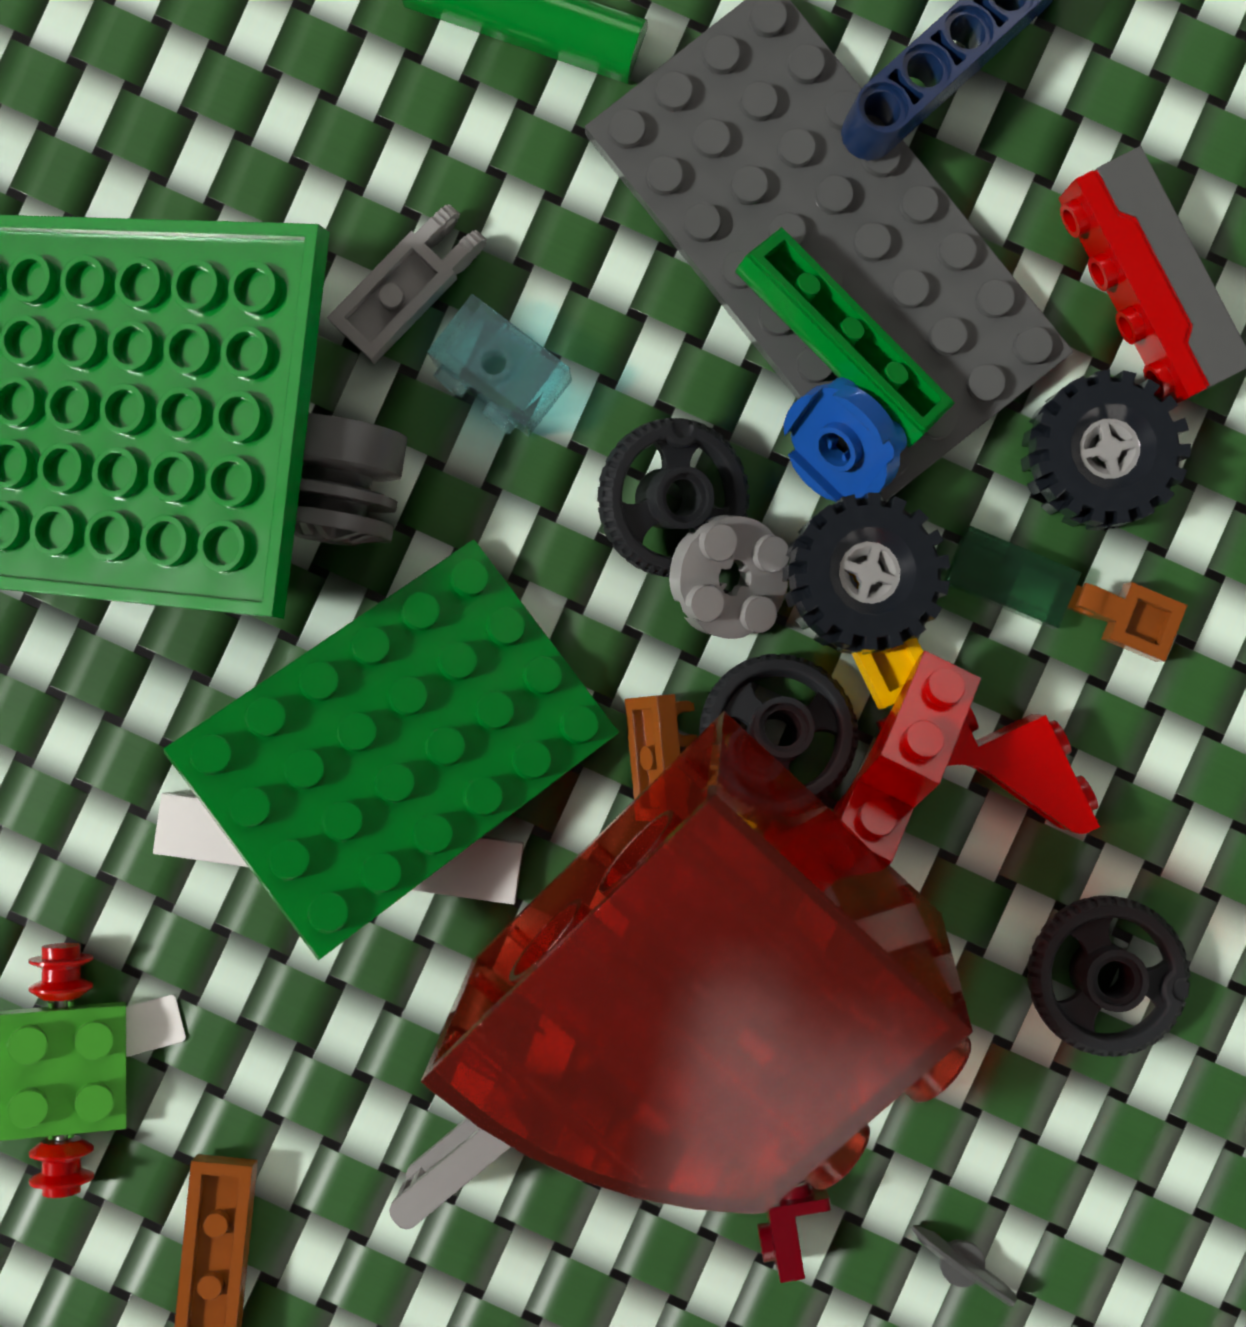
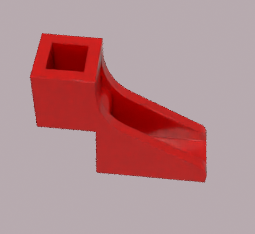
M924 650L914 664L859 773L846 793L837 802L815 855L869 882L892 863L914 807L941 782L981 681L980 677Z
M970 707L947 766L966 765L977 770L1057 828L1069 830L1076 834H1086L1100 827L1093 813V810L1098 808L1097 798L1087 780L1082 775L1075 776L1066 755L1072 752L1071 745L1064 730L1057 721L1049 722L1046 715L1030 714L975 740L972 732L978 730L979 726ZM887 717L876 721L880 731Z

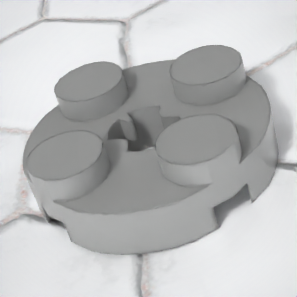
M718 515L705 520L708 523L700 526L695 533L689 532L679 542L674 552L669 572L670 590L674 601L680 602L683 612L688 617H684L688 623L706 634L726 639H737L754 632L763 633L769 630L776 621L777 612L787 592L788 582H782L783 568L788 565L790 558L786 556L788 551L787 543L782 538L775 536L766 525L752 518ZM733 561H735L740 572L739 582L733 587L731 592L725 593L723 590L727 584L719 582V574L721 569H731Z

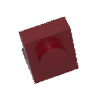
M793 1175L778 1180L776 1187L763 1189L768 1222L757 1224L763 1262L775 1261L780 1283L805 1279L795 1217L831 1210L830 1197L822 1180L812 1181V1177L807 1175Z

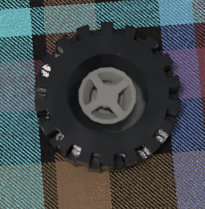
M1110 370L1096 371L1088 378H1085L1083 375L1070 382L1045 401L1046 404L1034 413L1029 421L1033 424V427L1024 433L1021 445L1029 447L1028 455L1021 459L1022 472L1031 470L1034 481L1026 485L1032 496L1039 492L1042 493L1047 501L1041 507L1049 515L1056 512L1062 513L1064 517L1061 522L1072 527L1086 524V530H1101L1107 527L1113 529L1154 513V508L1166 504L1175 495L1170 490L1171 487L1182 483L1187 473L1186 469L1178 467L1179 462L1189 458L1191 455V444H1179L1178 435L1188 431L1189 428L1185 418L1173 422L1169 411L1179 405L1171 395L1162 400L1154 396V393L1160 387L1159 384L1151 379H1147L1138 385L1134 383L1137 373L1123 370L1114 377H1110ZM1098 457L1101 461H1104L1105 463L1102 465V463L1091 458Z
M868 492L861 498H855V494L843 497L833 505L829 504L807 521L798 531L799 536L797 539L790 543L786 556L790 557L789 565L783 568L782 582H789L790 592L785 594L788 608L796 606L800 616L795 620L802 630L810 627L816 633L813 640L823 646L833 644L837 646V652L845 654L862 652V655L881 652L903 645L905 641L919 636L926 630L924 627L925 623L935 620L942 609L936 603L938 598L948 594L950 582L941 580V572L950 568L948 554L938 556L935 546L944 540L938 529L929 534L927 533L922 524L929 518L920 509L909 514L903 510L907 501L896 496L887 502L881 500L882 493ZM849 573L854 574L856 576L857 581L860 583L858 589L857 583L854 581L853 576L849 575Z

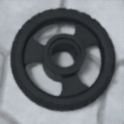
M666 418L635 428L616 444V447L607 457L605 466L602 468L599 478L600 486L597 491V502H599L598 512L600 521L604 526L603 530L608 540L612 542L614 549L627 562L644 572L669 577L673 556L658 554L643 545L644 537L652 526L661 529L694 528L697 531L700 526L708 523L705 520L714 516L734 515L748 517V514H746L747 509H749L750 494L747 493V489H749L748 478L743 472L745 468L740 457L735 454L736 451L730 443L724 440L720 433L703 423L684 418ZM654 445L660 453L662 468L647 473L641 479L635 493L636 504L622 502L623 484L630 465L642 451ZM698 448L702 449L712 459L720 473L725 493L723 508L717 509L713 507L714 490L708 477L700 470L690 467L692 455ZM672 483L679 487L682 494L681 506L675 514L669 509L666 501L667 491Z
M767 654L741 662L719 679L709 693L702 710L699 737L701 750L708 769L727 793L735 799L742 801V803L756 809L771 812H789L818 803L841 784L855 759L858 746V724L848 695L846 696L843 687L836 679L834 680L829 672L804 658H797L794 655ZM766 677H785L805 684L816 693L813 701L808 706L794 698L785 696L775 697L762 703L753 693L751 682ZM722 719H735L746 725L744 730L746 750L756 762L761 764L758 775L751 781L734 767L725 751L722 740ZM778 719L789 726L792 732L790 746H778L768 739L765 733L766 720ZM824 731L835 735L833 753L825 769L813 781L797 787L790 777L789 763L809 747L815 732Z
M1105 895L1093 896L1065 906L1055 913L1054 917L1049 919L1042 927L1039 936L1037 935L1032 946V953L1029 956L1028 987L1034 1007L1040 1018L1065 1043L1092 1055L1104 1057L1127 1056L1130 1053L1135 1054L1143 1051L1149 1045L1156 1044L1177 1023L1176 1019L1178 1016H1181L1186 1005L1185 999L1189 995V961L1186 959L1187 953L1183 943L1179 940L1178 934L1157 912L1128 898ZM1113 918L1128 920L1147 932L1156 943L1163 960L1152 967L1146 968L1141 959L1136 955L1112 944L1109 938V927ZM1070 935L1081 944V947L1074 953L1069 966L1070 979L1077 991L1068 999L1057 1001L1052 986V966L1060 945ZM1116 961L1119 967L1117 981L1110 988L1100 990L1097 981L1099 971L1105 964ZM1145 996L1155 1005L1151 1013L1132 1028L1116 1033L1095 1032V1019L1102 1008L1111 1012H1126L1138 1006Z

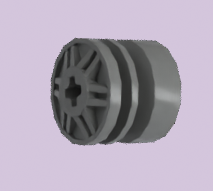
M309 413L294 535L307 540L344 546H356L357 544L370 542L391 543L394 526L383 521L367 518L368 512L395 513L398 501L382 493L372 491L371 488L373 481L384 482L401 479L408 437L400 432L367 422Z

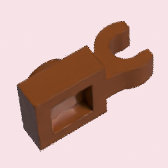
M1133 582L1123 583L1118 596L1089 583H1084L1083 587L1073 585L1065 605L1067 609L1076 613L1108 622L1102 635V640L1155 662L1166 661L1188 606Z

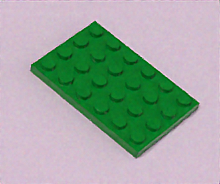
M473 539L166 746L164 754L317 960H320L616 736L619 731L475 539Z

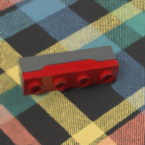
M1139 146L1097 167L1095 171L1092 170L1076 178L1058 198L1061 203L1060 215L1062 222L1071 236L1074 238L1079 237L1089 257L1088 269L1093 282L1100 290L1107 291L1117 310L1116 324L1119 332L1126 342L1135 345L1145 364L1143 369L1145 381L1151 379L1160 385L1154 395L1163 399L1171 395L1178 404L1246 369V345L1142 147Z

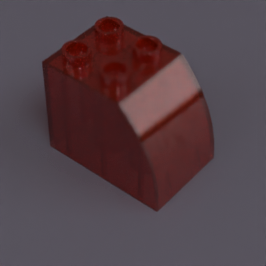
M723 711L471 961L421 1082L477 1127L527 1157L578 1180L634 1198L694 1210L760 1214L766 1213L804 1179L815 1189L823 1190L833 1186L845 1177L866 1149L870 1137L868 1123L902 1093H905L914 1102H926L942 1093L958 1077L970 1056L971 1041L968 1036L973 1030L942 914L890 865L873 853L839 817L734 719Z

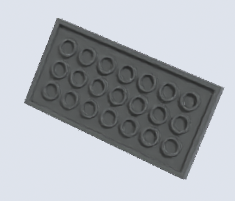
M744 0L585 125V135L797 400L814 387L829 384L838 377L735 273L744 257L781 227L955 402L909 449L906 447L900 453V467L896 477L880 492L882 493L881 500L887 501L1074 351L903 140L888 154L878 160L867 161L859 159L847 150L842 141V125L862 88L791 0ZM866 115L869 121L875 125L885 126L882 120L876 116ZM837 435L839 440L836 446L845 453L849 450V447L845 440Z

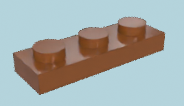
M197 1154L191 1160L174 1327L242 1326L258 1160Z

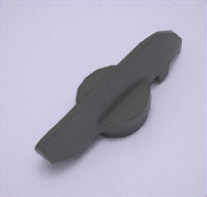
M919 1225L912 1226L911 1229L918 1240L940 1258V1269L950 1284L957 1287H969L978 1284L1006 1305L1014 1306L1017 1301L1016 1294L1003 1281L985 1269L984 1256L974 1243L960 1239L947 1242L935 1231H930Z

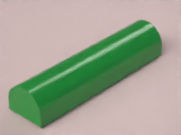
M402 0L405 8L626 84L629 83L648 28L647 19L591 0Z
M782 227L749 252L737 267L735 273L838 378L844 377L854 382L859 389L872 396L885 409L891 420L901 425L907 436L906 447L908 449L955 404L939 385Z

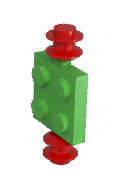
M81 944L43 945L42 955L28 960L29 964L42 969V980L29 986L28 991L38 998L48 1001V1007L0 1010V1141L48 1136V1138L42 1140L29 1151L31 1159L42 1162V1171L29 1179V1185L33 1188L42 1189V1196L47 1198H63L76 1195L81 1192L82 1184L88 1183L94 1178L93 1171L81 1167V1158L90 1154L94 1150V1145L74 1134L126 1129V1003L111 1002L74 1005V999L80 998L93 988V982L81 978V966L92 961L93 955L81 953Z

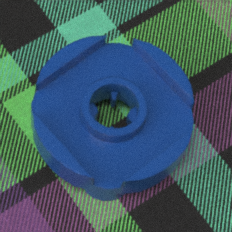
M844 377L836 378L829 384L818 385L794 402L788 410L784 421V436L791 432V440L795 450L788 454L793 468L813 491L835 502L842 497L855 494V498H861L868 492L880 493L896 477L900 467V453L907 446V436L901 425L891 420L885 409L872 396L859 389L854 382ZM837 435L843 438L849 447V450L845 453L836 446L839 440Z

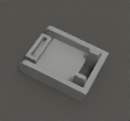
M515 1079L502 1089H499L494 1084L487 1088L476 1098V1101L480 1104L477 1110L410 1164L406 1172V1180L402 1183L389 1209L390 1216L397 1226L402 1229L415 1227L526 1135L533 1101Z

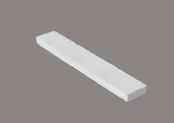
M170 792L161 793L153 854L248 867L196 796ZM482 836L412 890L514 905L517 896L524 842Z

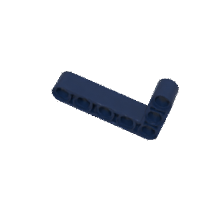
M959 0L861 89L842 125L841 136L847 150L855 157L867 161L878 160L888 154L1038 17L1053 0ZM954 41L960 42L966 48L958 46ZM910 77L919 79L926 88L912 82ZM866 115L876 116L882 120L885 126L875 125L869 121Z

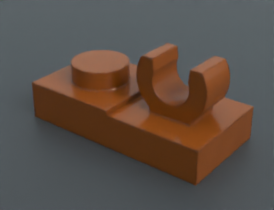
M675 694L625 699L636 819L672 820L689 817L687 799L690 792V784L684 768V758L680 754V747H689L698 741L697 735H681L678 732L677 716L683 712L695 711L694 703L690 701H675Z

